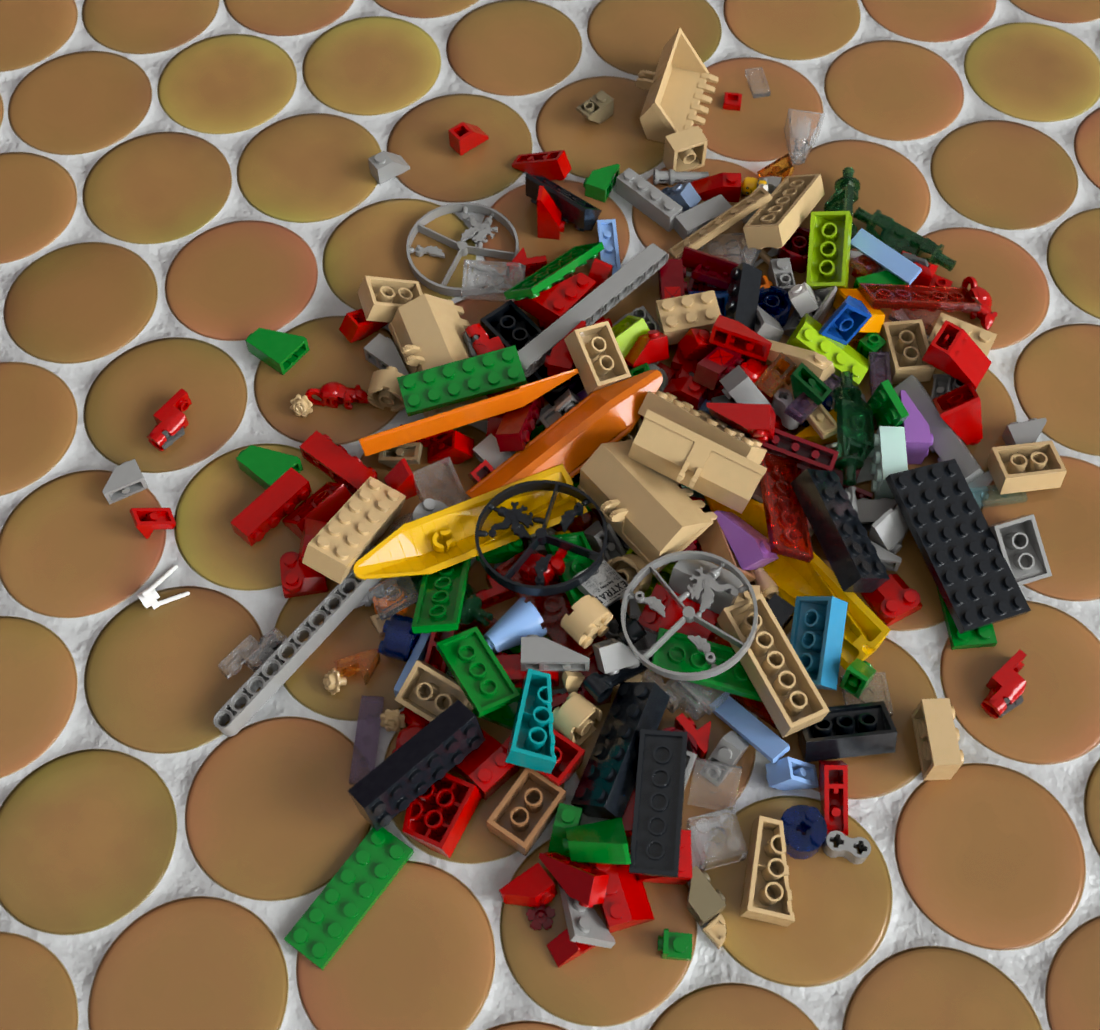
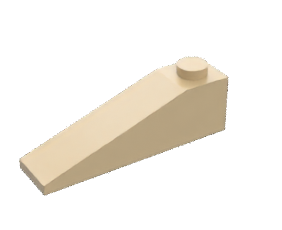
M767 339L772 343L767 360L786 372L792 374L803 363L823 382L834 374L833 362L824 355Z

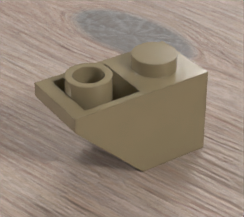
M601 90L576 107V110L588 120L601 124L613 115L614 99Z
M696 865L692 868V879L689 882L686 908L699 926L702 927L724 911L726 899L719 889L715 890L710 884L711 879L706 871L700 870Z

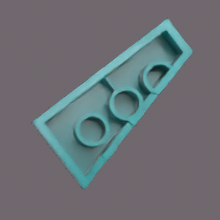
M528 668L523 680L505 762L548 774H551L556 764L554 750L555 735H553L554 718L551 705V674Z

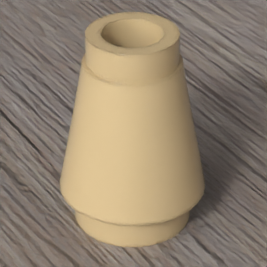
M763 568L753 571L756 577L754 580L755 585H760V594L762 593L765 599H771L774 594H779L778 585Z

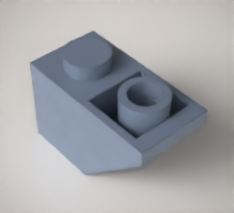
M690 182L678 183L674 187H666L662 190L664 194L683 207L682 212L697 206L701 200V197Z

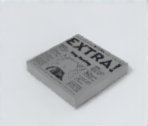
M603 559L598 570L577 588L585 596L593 595L608 608L624 597L629 584ZM583 570V571H581L580 573H578L577 575L573 576V578L576 577V576H578V575H580V574L583 573L585 570Z

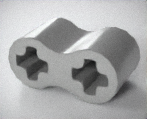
M777 389L774 392L771 403L775 409V414L780 417L781 423L785 428L791 430L798 428L804 412L803 407L793 400L792 393L789 390Z
M834 830L826 836L822 849L831 858L844 857L853 864H861L869 856L871 845L863 837L849 838L843 832ZM832 841H836L837 848L833 847ZM855 847L859 848V852L861 854H857V849H855Z

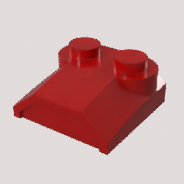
M290 551L280 557L281 582L285 598L328 592L326 577L303 564L302 561L297 560L298 553Z
M897 573L889 574L890 579L872 593H861L874 613L887 627L919 611L923 606L920 602L919 593L909 588Z

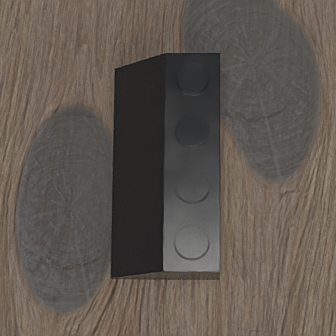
M526 174V195L532 198V203L537 205L539 185L544 186L561 211L562 221L572 222L579 231H592L602 210L544 176Z
M742 262L737 267H734L730 273L731 281L728 288L729 295L725 306V317L739 321L754 331L762 271Z
M884 701L828 707L829 713L822 721L797 731L799 747L805 762L893 753L896 749L898 733Z

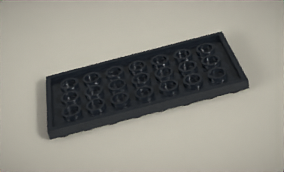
M955 459L890 474L885 478L960 634L1031 611Z

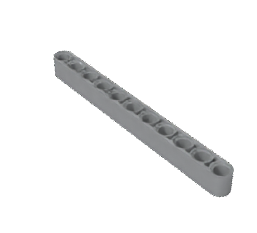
M654 243L650 244L520 349L518 355L525 377H529L544 365L546 356L551 354L552 348L581 321H586V327L595 323L666 264L669 254Z
M352 570L343 582L338 584L223 705L214 716V725L227 737L236 735L382 578L358 579Z

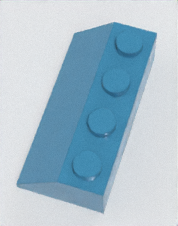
M796 596L790 643L816 688L837 690L848 602L833 596Z

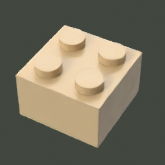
M700 127L687 128L686 130L665 136L663 163L668 171L673 169L678 172H688L705 166L708 140Z

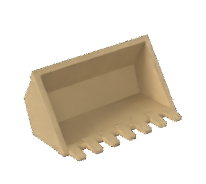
M679 27L675 35L664 45L656 71L640 70L638 73L639 78L635 82L637 87L649 90L639 118L646 138L665 143V136L695 127L693 124L705 125L706 119L696 114H708L709 108L700 105V102L711 104L712 98L704 95L703 92L714 94L715 87L706 84V82L718 83L719 79L717 76L709 74L702 60Z
M424 293L398 307L388 327L409 374L471 357L463 338V332H465V328L469 327L470 324L468 320L460 318L459 315H463L465 312L462 307L455 305L452 300ZM499 392L427 411L423 415L427 418L500 394Z
M648 409L628 454V458L741 514L767 470L766 467Z
M633 440L602 443L580 468V481L577 488L596 502L606 522L610 523L613 530L646 565L661 556L683 551L713 524V520L717 519L718 516L714 512L704 513L701 510L706 505L702 500L693 501L690 498L694 494L690 488L681 489L678 486L681 483L628 458ZM665 564V565H663V566H661V567H659V568H657V569H655V570L659 573V572H661L668 564Z

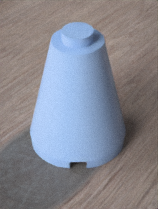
M525 597L518 599L484 634L486 642L494 653L521 645V637L528 635L543 637L547 634V629H542L541 623L544 621L540 613L530 601L524 602Z

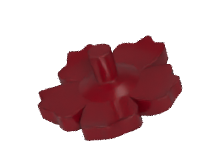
M542 904L538 908L528 909L526 915L528 921H532L530 928L534 931H540L542 927L548 931L552 928L553 924L551 918L555 917L556 913L555 909H552L550 906L545 909V904Z

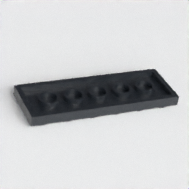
M640 729L630 852L631 864H629L630 874L678 878L688 732Z

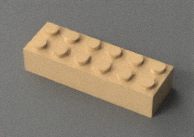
M821 174L786 176L772 192L771 196L773 199L761 206L744 225L743 230L747 247L763 249L765 247L778 249L783 247L825 195Z
M657 390V392L648 391L638 414L644 417L648 409L761 464L767 450L761 447L763 443L745 437V433L737 429L728 428V424L718 419L714 420L710 418V414L693 409V405L677 400V397L671 393H664L660 390Z
M370 476L308 543L302 563L341 584L353 570L354 564L366 555L399 516L406 496Z
M761 593L756 595L758 607L757 631L750 648L740 659V662L782 738L822 721L829 713V709ZM749 598L724 608L717 619L724 632L743 643L746 642L753 625L754 606L752 599ZM730 643L734 652L737 653L740 648Z

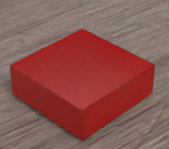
M725 92L723 109L740 111L742 94Z

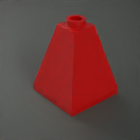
M971 382L932 399L940 417L966 445H976L983 439L981 400Z

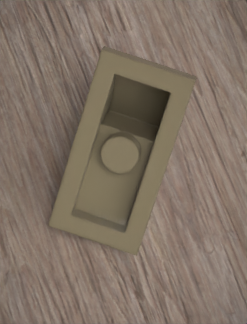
M420 442L397 446L380 452L378 461L391 468H394L403 458L406 459L408 464H420L423 446Z

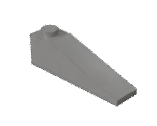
M898 505L894 510L890 508L871 525L869 533L871 541L893 554L898 553L902 548L901 544L909 530Z

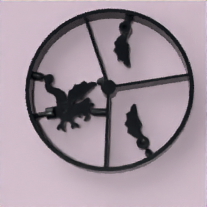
M551 480L527 481L503 490L484 507L475 529L477 555L487 574L503 587L531 596L556 595L580 586L598 570L607 550V524L600 507L589 495L580 489L566 483ZM539 490L553 491L545 518H532L533 513L529 512L530 515L523 514L522 511H527L528 508L522 505L520 509H516L519 505L518 502L511 503L512 509L502 506L497 508L505 500L521 493ZM558 492L570 495L582 502H578L574 506V510H568L561 516L560 525L563 532L567 531L576 515L580 516L583 514V506H588L597 516L603 529L604 541L600 553L547 534L546 528ZM493 510L498 512L499 516L505 518L503 522L494 524L489 532L481 530L485 520ZM534 523L543 524L542 528L536 530L535 537L532 538L524 528L525 526L529 529L530 525L533 526ZM511 526L514 535L520 539L530 540L531 544L505 576L494 570L484 558L479 546V538L486 537L488 534L491 538L495 537V530H504ZM546 543L595 560L589 568L573 579L559 584L544 586L545 579L543 574L547 571L548 564L552 558V554H548L545 557H541L534 567L537 574L535 577L536 586L510 580L539 545H545Z

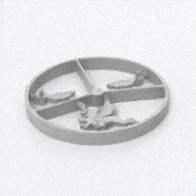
M459 202L440 206L422 216L414 224L408 235L406 251L408 264L413 275L425 287L447 296L471 297L489 292L504 283L509 278V266L504 272L498 274V271L494 267L491 269L490 264L485 261L477 260L470 262V267L482 272L486 271L493 280L473 287H448L447 284L461 257L472 254L512 261L519 253V242L514 226L503 214L482 204ZM456 212H463L462 219H470L472 228L465 229V232L461 234V241L457 242L425 227L426 224L440 216ZM474 212L489 217H486L483 223L476 222L474 216L467 213ZM492 218L504 225L512 235L516 245L515 253L482 248V242L487 243L488 239L485 240L486 235H490L491 239H493L495 234L491 233V231L498 233L497 226L490 227L493 222ZM418 232L458 251L441 284L435 283L422 275L411 260L410 253L414 251L418 257L429 254L430 256L445 258L442 249H438L437 246L422 248L420 245H417L415 249L411 247ZM472 238L475 244L478 243L477 247L468 246L465 241Z
M679 551L655 559L641 569L632 579L626 589L621 605V624L626 642L632 653L648 669L663 677L674 680H703L727 671L746 654L757 631V600L746 576L728 560L703 551ZM688 559L704 560L719 565L717 568H712L707 574L703 573V567L696 569L700 576L697 577L692 574L689 580H696L697 583L693 584V587H690V584H688L687 589L689 592L686 591L680 596L673 592L655 570L665 564ZM724 567L738 577L744 585L737 589L729 583L719 584L715 579L720 576V571ZM652 572L683 610V616L642 656L628 636L626 630V610L629 600L635 598L637 603L649 605L651 610L656 611L665 618V606L661 603V599H656L653 596L645 597L642 591L633 593L638 584ZM731 590L730 594L735 597L739 592L743 593L748 590L754 606V620L751 632L745 643L701 618L702 612L710 609L711 604L714 602V592L719 593ZM704 591L701 595L702 602L699 612L696 614L693 607H686L682 603L690 594L692 600L696 598L698 601L700 594ZM695 621L740 648L729 660L717 666L714 664L716 662L715 654L711 652L710 643L707 642V639L701 638L699 635H688L687 638L696 646L698 651L704 653L706 662L711 665V669L692 673L675 672L661 668L648 660L686 622L692 623Z

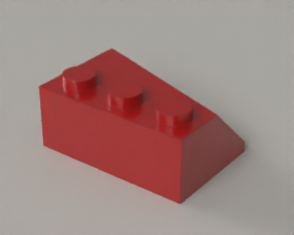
M581 272L563 276V280L552 283L551 288L540 291L538 297L533 299L525 297L514 301V303L550 326L595 290L596 281Z
M446 773L441 780H437L430 786L425 794L417 797L410 803L406 810L402 831L428 849L450 858L483 795L476 785Z

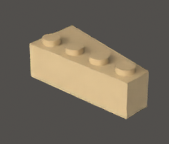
M759 816L752 823L740 916L788 927L795 922L794 912H792V892L789 888V867L786 863L785 853L787 851L784 826L781 820Z

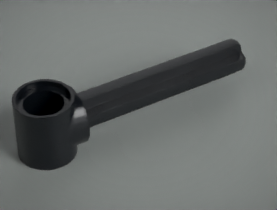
M618 600L609 606V609L619 623L618 635L628 646L621 624L622 603ZM626 611V630L632 644H635L647 633L635 618H630Z
M653 655L648 659L650 662H652ZM640 663L639 667L632 669L626 667L620 669V672L614 675H599L597 672H594L585 679L582 686L598 703H601L611 695L613 687L648 670V668Z

